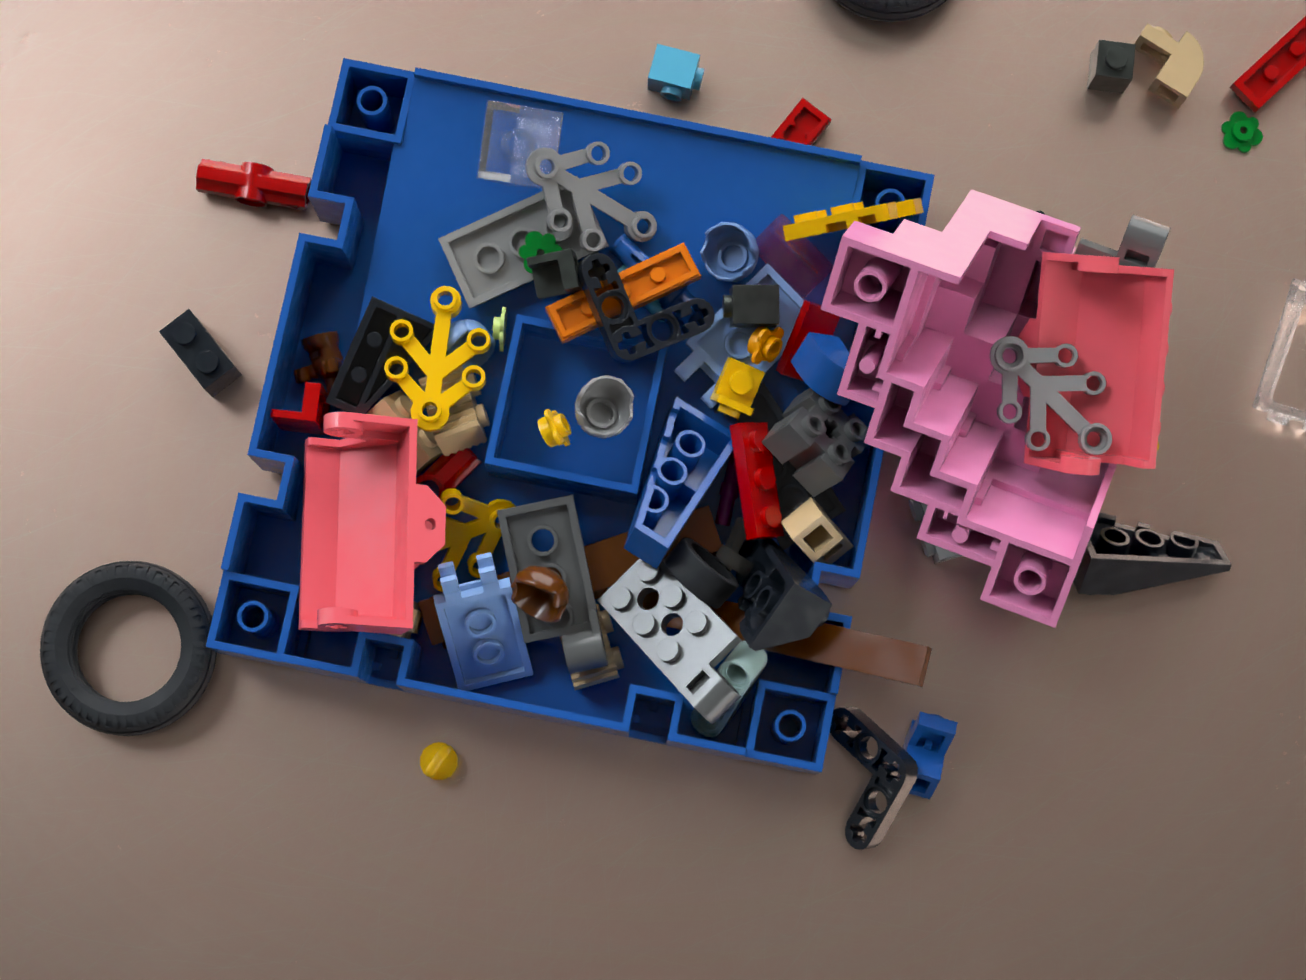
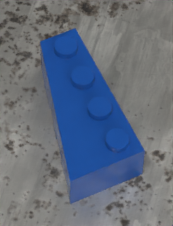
M675 397L664 419L624 545V549L656 569L733 452L730 430L678 397Z

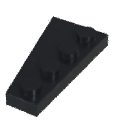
M763 382L760 384L751 408L754 409L752 416L741 413L737 422H767L769 432L777 422L784 419L782 416L783 412ZM772 454L782 520L810 497L823 508L831 520L846 511L831 487L813 497L793 476L797 469L789 461L781 464ZM783 526L784 536L777 537L779 546L785 550L795 542Z

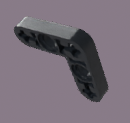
M601 253L592 254L584 259L578 267L579 282L605 345L612 358L618 362H631L691 338L709 329L714 322L715 315L712 306L701 298L687 300L638 320L617 268L610 257ZM592 262H594L596 267L603 266L605 269V273L601 276L604 288L609 284L613 286L612 290H607L598 297L595 291L602 288L600 281L597 277L590 278L588 271L593 268ZM605 298H614L620 303L621 314L618 318L611 319L603 313L602 303ZM691 307L695 312H702L703 318L699 320L700 326H698L696 321L680 327L678 319L691 314ZM663 320L669 325L671 333L668 340L660 341L653 336L651 328L654 321ZM621 334H624L626 339L642 334L645 340L630 348L631 354H629L627 349L620 350L618 347V343L623 340Z
M853 706L839 707L833 711L830 726L831 735L873 774L846 823L845 836L850 846L855 849L874 848L882 842L916 782L918 767L913 757L861 709ZM870 737L874 738L878 745V752L875 757L868 753L867 743ZM894 764H899V768L897 769ZM879 791L885 795L887 800V806L883 812L876 805V795Z

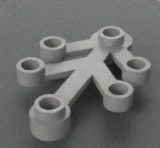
M593 142L587 145L585 149L562 155L554 149L547 147L534 150L526 160L525 170L528 178L534 184L542 187L548 210L547 225L552 231L564 232L572 225L571 214L562 208L559 185L571 193L581 232L579 243L585 251H598L605 242L603 233L596 229L590 205L623 224L624 232L630 240L645 242L653 238L657 231V222L652 214L646 211L633 212L598 191L599 189L621 183L624 185L638 183L642 177V169L637 163L625 162L617 169L577 178L566 171V169L585 163L591 165L606 163L610 157V150L605 143ZM595 146L600 147L603 152V156L599 161L594 160L591 155V151ZM544 159L548 160L552 165L549 174H544L540 170V163ZM627 166L632 167L635 171V176L631 181L624 177V170ZM557 213H561L565 217V224L561 228L554 224V216ZM641 219L648 223V230L644 234L640 233L637 229V223ZM590 233H594L598 239L594 247H589L586 243V237Z
M1006 336L997 340L990 350V362L993 368L1002 374V402L997 408L999 420L1003 423L1011 424L1017 422L1022 416V407L1017 402L1019 376L1030 387V430L1025 435V444L1030 450L1042 451L1050 444V435L1046 431L1047 404L1078 434V444L1082 451L1090 455H1099L1106 452L1112 444L1110 430L1100 423L1090 424L1058 392L1083 391L1087 395H1098L1106 387L1105 377L1096 371L1088 372L1084 375L1042 376L1030 364L1054 362L1058 367L1067 368L1076 363L1078 359L1077 349L1071 344H1061L1056 348H1028L1022 339L1015 336ZM1063 348L1068 349L1072 354V358L1068 363H1063L1059 360L1058 354ZM1005 349H1012L1016 353V359L1011 364L1003 360L1002 354ZM1090 376L1097 377L1100 382L1099 388L1096 391H1091L1087 387L1086 382ZM1007 404H1011L1016 408V415L1013 419H1007L1003 415V408ZM1092 431L1096 432L1100 437V442L1095 447L1087 443V435ZM1035 432H1040L1044 436V443L1040 447H1035L1031 443V436Z

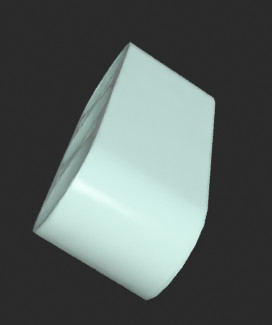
M741 641L720 665L717 671L737 690L741 697L714 724L707 721L694 708L690 717L691 723L700 734L706 737L717 736L736 714L767 664V654L764 649L755 651L749 648L746 641Z

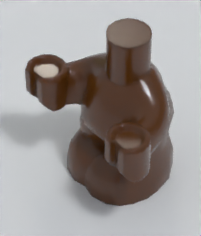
M338 331L320 333L300 340L303 349L309 353L311 365L294 370L297 384L308 382L311 378L324 380L329 395L344 361L339 349Z

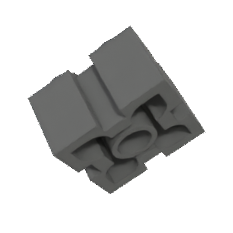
M809 388L793 399L782 414L784 419L777 422L762 441L765 447L781 464L789 461L797 469L793 476L815 497L843 480L855 463L852 458L862 453L867 445L864 443L868 427L855 413L847 416L841 409L840 404L825 399Z

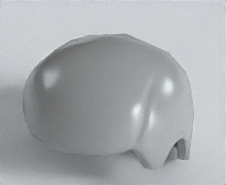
M609 375L591 379L581 388L575 401V417L581 429L589 436L601 439L619 435L633 418L634 394L622 379Z

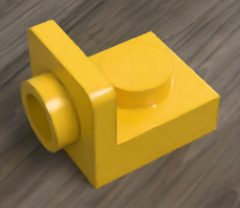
M727 357L710 397L711 400L720 403L717 411L739 419L741 413L752 416L754 409L751 408V405L765 372Z

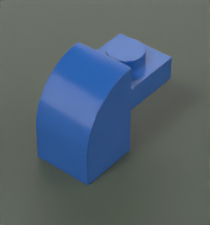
M809 332L791 359V363L802 380L817 394L840 405L846 406L850 399L837 395L848 360L849 351L838 336Z
M921 711L917 719L912 720L905 737L903 749L916 761L918 776L909 794L931 799L941 780L944 756L956 734L957 722L945 719L937 714H928Z

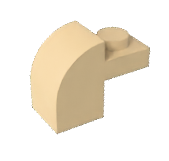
M1147 23L1134 43L1136 44V50L1163 66L1148 90L1179 109L1203 72L1204 55L1202 48L1196 38L1188 31L1177 42L1164 28L1153 27Z
M812 497L781 521L792 540L813 563L816 561L832 564L853 547L850 540Z

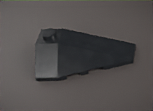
M1099 513L1073 583L1078 594L1117 595L1230 571L1232 564L1219 541L1179 531H1173L1169 536L1150 530V524L1138 522L1136 527L1116 523V516Z
M772 538L745 540L735 555L736 580L743 587V595L738 599V608L745 612V618L739 623L740 632L749 648L758 651L810 637L817 627L822 626L829 616L832 603L828 597Z

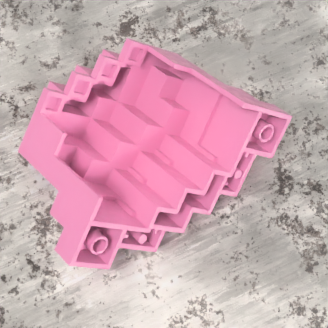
M972 189L943 232L906 219L902 221L893 234L854 221L842 236L821 306L823 311L859 323L837 395L875 408L864 443L901 457L890 491L928 505L917 539L991 566L980 600L1055 628L1090 540L1117 464L1101 463L1100 475L1069 474L1025 464V435L1029 397L1023 396L1018 385L1017 402L1022 407L1021 418L1011 424H1006L999 420L997 408L1002 402V374L993 368L990 362V350L993 344L1000 338L1006 336L1018 337L1029 319L1037 318L1042 252L1074 254L1076 249L1074 246L1081 227ZM1005 349L1002 354L1003 360L1009 364L1013 363L1016 359V353L1012 349ZM1011 404L1005 405L1003 408L1004 417L1013 419L1016 415V408Z

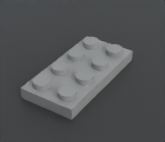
M558 185L562 208L567 210L572 216V225L567 231L554 232L548 227V210L542 191L438 238L470 309L534 281L533 274L527 272L524 268L525 259L519 255V248L522 245H526L525 237L531 231L540 232L543 236L547 233L553 234L556 238L555 244L559 245L563 250L571 248L576 253L577 260L593 253L585 251L580 246L579 237L581 232L571 193ZM591 207L596 229L600 230L603 233L598 223V220L594 214V211ZM557 213L554 216V224L558 228L563 227L565 224V217L561 213ZM590 233L586 237V243L589 247H594L598 239L594 233ZM606 238L600 250L609 247ZM539 250L538 255L544 254V250Z

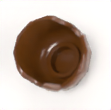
M530 565L519 571L511 584V588L514 589L511 600L523 612L547 623L560 620L569 601V590L557 572L548 567Z

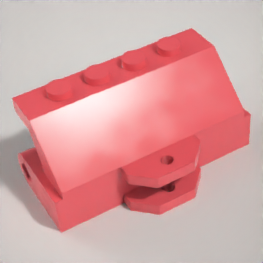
M1042 252L1037 318L1029 319L1018 335V338L1022 339L1028 348H1056L1061 344H1071L1077 349L1078 359L1076 363L1067 368L1058 367L1054 362L1030 364L1042 376L1084 375L1088 372L1096 371L1105 377L1106 387L1098 395H1087L1083 391L1058 392L1090 424L1100 423L1105 425L1112 434V444L1103 454L1090 455L1085 453L1079 447L1078 434L1046 404V431L1050 435V444L1042 451H1032L1025 444V464L1077 475H1100L1101 463L1155 469L1158 436L1161 431V403L1165 391V361L1169 350L1168 330L1172 314L1171 299L1174 269L1119 265L1120 257ZM1063 348L1059 351L1058 357L1061 362L1068 363L1072 358V354L1068 349ZM1018 376V385L1023 396L1029 397L1027 433L1030 430V387ZM1090 376L1086 384L1088 389L1096 391L1099 388L1100 382L1097 377ZM1040 432L1033 433L1031 443L1035 447H1040L1044 443V436ZM1090 432L1087 435V443L1092 447L1099 444V435L1096 432Z
M331 412L324 415L323 432L330 436L344 437L345 439L308 437L305 440L298 630L323 632L354 631L401 635L413 629L414 569L426 563L445 545L446 506L428 485L416 484L418 419L353 412Z

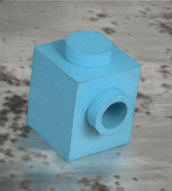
M657 44L648 75V90L659 92L663 98L671 101L690 100L692 90H700L705 69L699 67L700 55Z

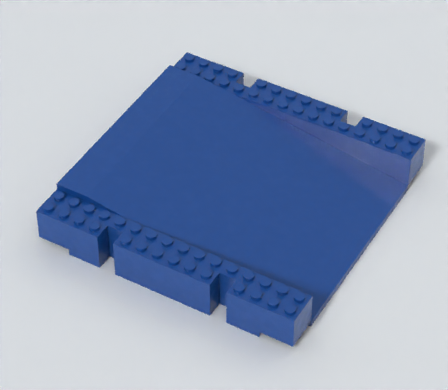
M343 58L328 125H324L308 193V198L319 220L340 225L337 240L299 233L247 454L262 470L283 475L277 500L238 492L221 569L223 574L206 647L220 654L294 668L339 679L737 760H745L814 775L821 773L836 695L839 691L842 668L764 650L767 654V664L742 705L717 736L706 737L700 734L691 723L690 717L694 710L691 703L610 614L614 631L607 633L611 648L619 647L624 668L617 670L619 678L578 690L574 689L559 636L526 643L534 675L464 691L458 689L448 650L443 649L442 643L432 646L423 618L418 634L412 633L410 639L383 633L298 630L305 440L308 437L336 440L345 438L327 434L283 431L270 417L271 409L302 412L305 382L296 383L294 370L311 365L309 353L302 347L301 339L320 333L338 331L339 349L345 359L372 296L435 324L436 315L431 308V295L434 290L441 286L453 287L461 296L462 309L458 316L451 319V323L464 319L480 322L493 337L494 317H501L502 307L507 308L504 352L500 351L499 340H495L493 354L487 362L480 366L485 372L486 383L480 389L481 395L476 396L475 399L477 405H484L490 425L484 427L487 441L479 443L478 446L473 445L469 449L482 463L456 489L463 496L485 504H489L496 499L511 501L516 506L574 495L584 546L627 532L634 517L664 419L675 397L680 398L729 430L730 425L738 423L736 418L717 411L720 403H717L710 409L700 399L715 384L700 367L685 382L674 372L692 353V350L685 344L690 338L627 363L618 362L612 358L599 328L562 344L546 313L545 307L571 294L539 299L536 294L534 281L470 309L438 238L542 192V187L534 184L528 178L525 170L526 160L534 150L547 147L554 149L562 155L585 149L587 145L593 142H603L610 150V157L606 163L602 165L585 163L566 169V171L574 176H578V178H583L617 169L625 162L637 163L642 169V177L638 183L634 185H624L621 183L599 189L598 191L633 212L646 211L653 215L657 222V231L653 238L645 242L632 241L650 258L684 242L701 274L700 280L689 284L687 290L695 298H701L709 302L714 310V315L722 308L723 295H729V289L732 285H746L767 263L803 300L822 305L839 245L847 229L786 241L783 226L794 224L793 216L808 212L826 210L827 216L832 215L830 208L840 205L863 202L864 208L915 198H921L924 213L867 225L892 234L904 219L925 226L935 175L862 161V155L417 67H415V72ZM595 146L591 151L594 160L599 161L603 156L600 147ZM544 159L540 163V170L544 174H549L552 165L548 160ZM627 166L624 170V177L631 181L635 176V171L632 167ZM591 205L609 247L598 252L610 257L618 270L624 264L613 253L611 254L609 249L625 233L624 225ZM644 219L637 223L638 231L644 234L648 230V223ZM721 222L742 225L754 235L759 248V257L755 269L750 275L738 282L717 280L708 273L700 254L706 239L705 232ZM634 256L632 257L635 262L640 263ZM443 295L439 298L438 302L441 305H449L453 298L449 295ZM644 306L634 310L638 320L652 315ZM840 317L833 336L840 337L850 353L859 323ZM678 319L680 327L685 325L680 319ZM658 320L652 324L653 336L660 341L668 340L671 333L669 325ZM621 334L623 340L618 343V347L620 350L627 349L629 354H631L630 348L645 340L642 334L631 339H626L624 334ZM432 340L425 347L429 355L431 353ZM780 357L765 372L761 383L765 384L784 413L793 399L810 387L802 380L782 375L776 371L781 359ZM413 361L408 366V374L420 386L418 379L426 375ZM474 373L477 382H479L481 376L478 373ZM609 375L622 379L634 394L633 418L619 435L601 439L589 436L581 429L575 417V401L581 388L591 379ZM311 378L308 381L311 383H321L327 392L324 380ZM393 382V384L382 394V396L371 406V408H373L384 397L389 396L399 390H401L405 396L407 395L396 382ZM851 399L846 406L841 405V409L847 416L855 413L869 428L875 408ZM330 405L329 413L346 411ZM425 407L423 410V414L425 416H428L427 409ZM549 409L551 412L556 410L558 414L562 413L566 417L571 428V434L568 435L570 440L569 446L565 447L562 444L551 448L546 444L537 423L538 419L545 416L544 410ZM867 444L862 453L852 458L855 463L843 480L831 487L846 510L833 518L832 521L850 540L853 547L832 564L816 561L813 563L796 543L784 550L817 585L824 583L851 589L860 579L884 450ZM442 455L417 475L416 478L423 475ZM730 458L697 507L709 505L714 523L721 497L719 495L721 483L724 482ZM432 480L425 481L422 485H428L438 497V485ZM738 493V498H735L730 526L715 523L723 547L722 550L716 551L717 559L725 565L735 578V555L746 540L740 493ZM451 497L445 503L453 506L458 503L459 499ZM462 511L455 515L446 513V517L463 523L477 519V517ZM498 517L495 519L496 523H499ZM539 529L532 536V544L538 551L545 552L553 547L554 537L550 531ZM484 533L471 538L456 569L458 584L480 580V578L473 577L470 574L467 560L471 554L477 552ZM502 536L492 553L497 575L509 571ZM772 538L779 545L777 538ZM448 548L438 551L426 563L414 569L415 602L443 593L434 587L432 573L438 567V564L442 563ZM477 562L473 565L475 569H479ZM739 585L726 601L738 603V599L743 595V587ZM595 599L596 604L599 605L600 611L605 610V608L597 601L598 599ZM830 612L825 623L850 629L852 616ZM666 628L668 636H674L681 631ZM731 650V651L714 667L715 670H718V668L720 667V665L724 662V660L729 656V654H730L733 650Z

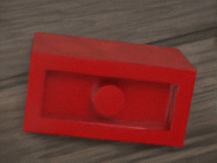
M305 382L302 412L271 409L270 417L283 431L326 435L323 432L324 415L329 413L330 404L326 403L328 393L321 383Z

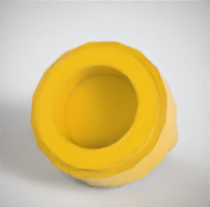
M435 742L423 750L420 756V766L427 777L434 780H445L456 772L459 758L451 745Z

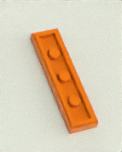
M684 242L619 272L633 310L643 307L701 278V274ZM600 281L602 288L595 291L598 297L607 290H612L613 286L609 284L604 288L602 281ZM583 290L545 307L546 313L562 344L598 328ZM605 298L602 303V311L608 318L616 319L621 314V305L614 298Z

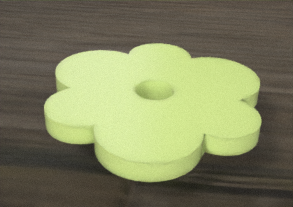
M502 307L501 317H494L493 338L494 340H499L500 351L504 352L506 339V307Z

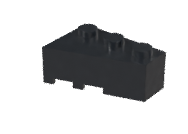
M372 296L326 403L346 412L365 414L393 384L387 378L384 370L386 361L394 356L405 359L408 366L414 361L402 345H397L393 342L390 335L392 323L399 319L409 321L413 327L414 336L424 348L433 338L434 324ZM400 327L396 330L395 335L399 338L406 337L409 330L405 327ZM394 364L389 371L391 374L398 375L402 373L404 367L400 364Z

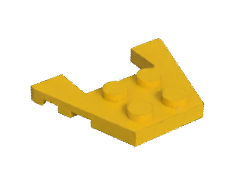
M921 198L896 203L889 202L864 208L863 202L831 207L832 215L827 216L826 210L793 216L795 223L783 226L785 240L791 241L848 229L854 221L867 225L924 213Z

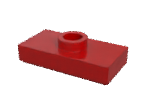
M802 98L771 138L813 146L830 125L832 119Z
M804 300L776 371L782 375L802 380L791 363V359L809 332L833 336L840 316L821 310L822 305Z

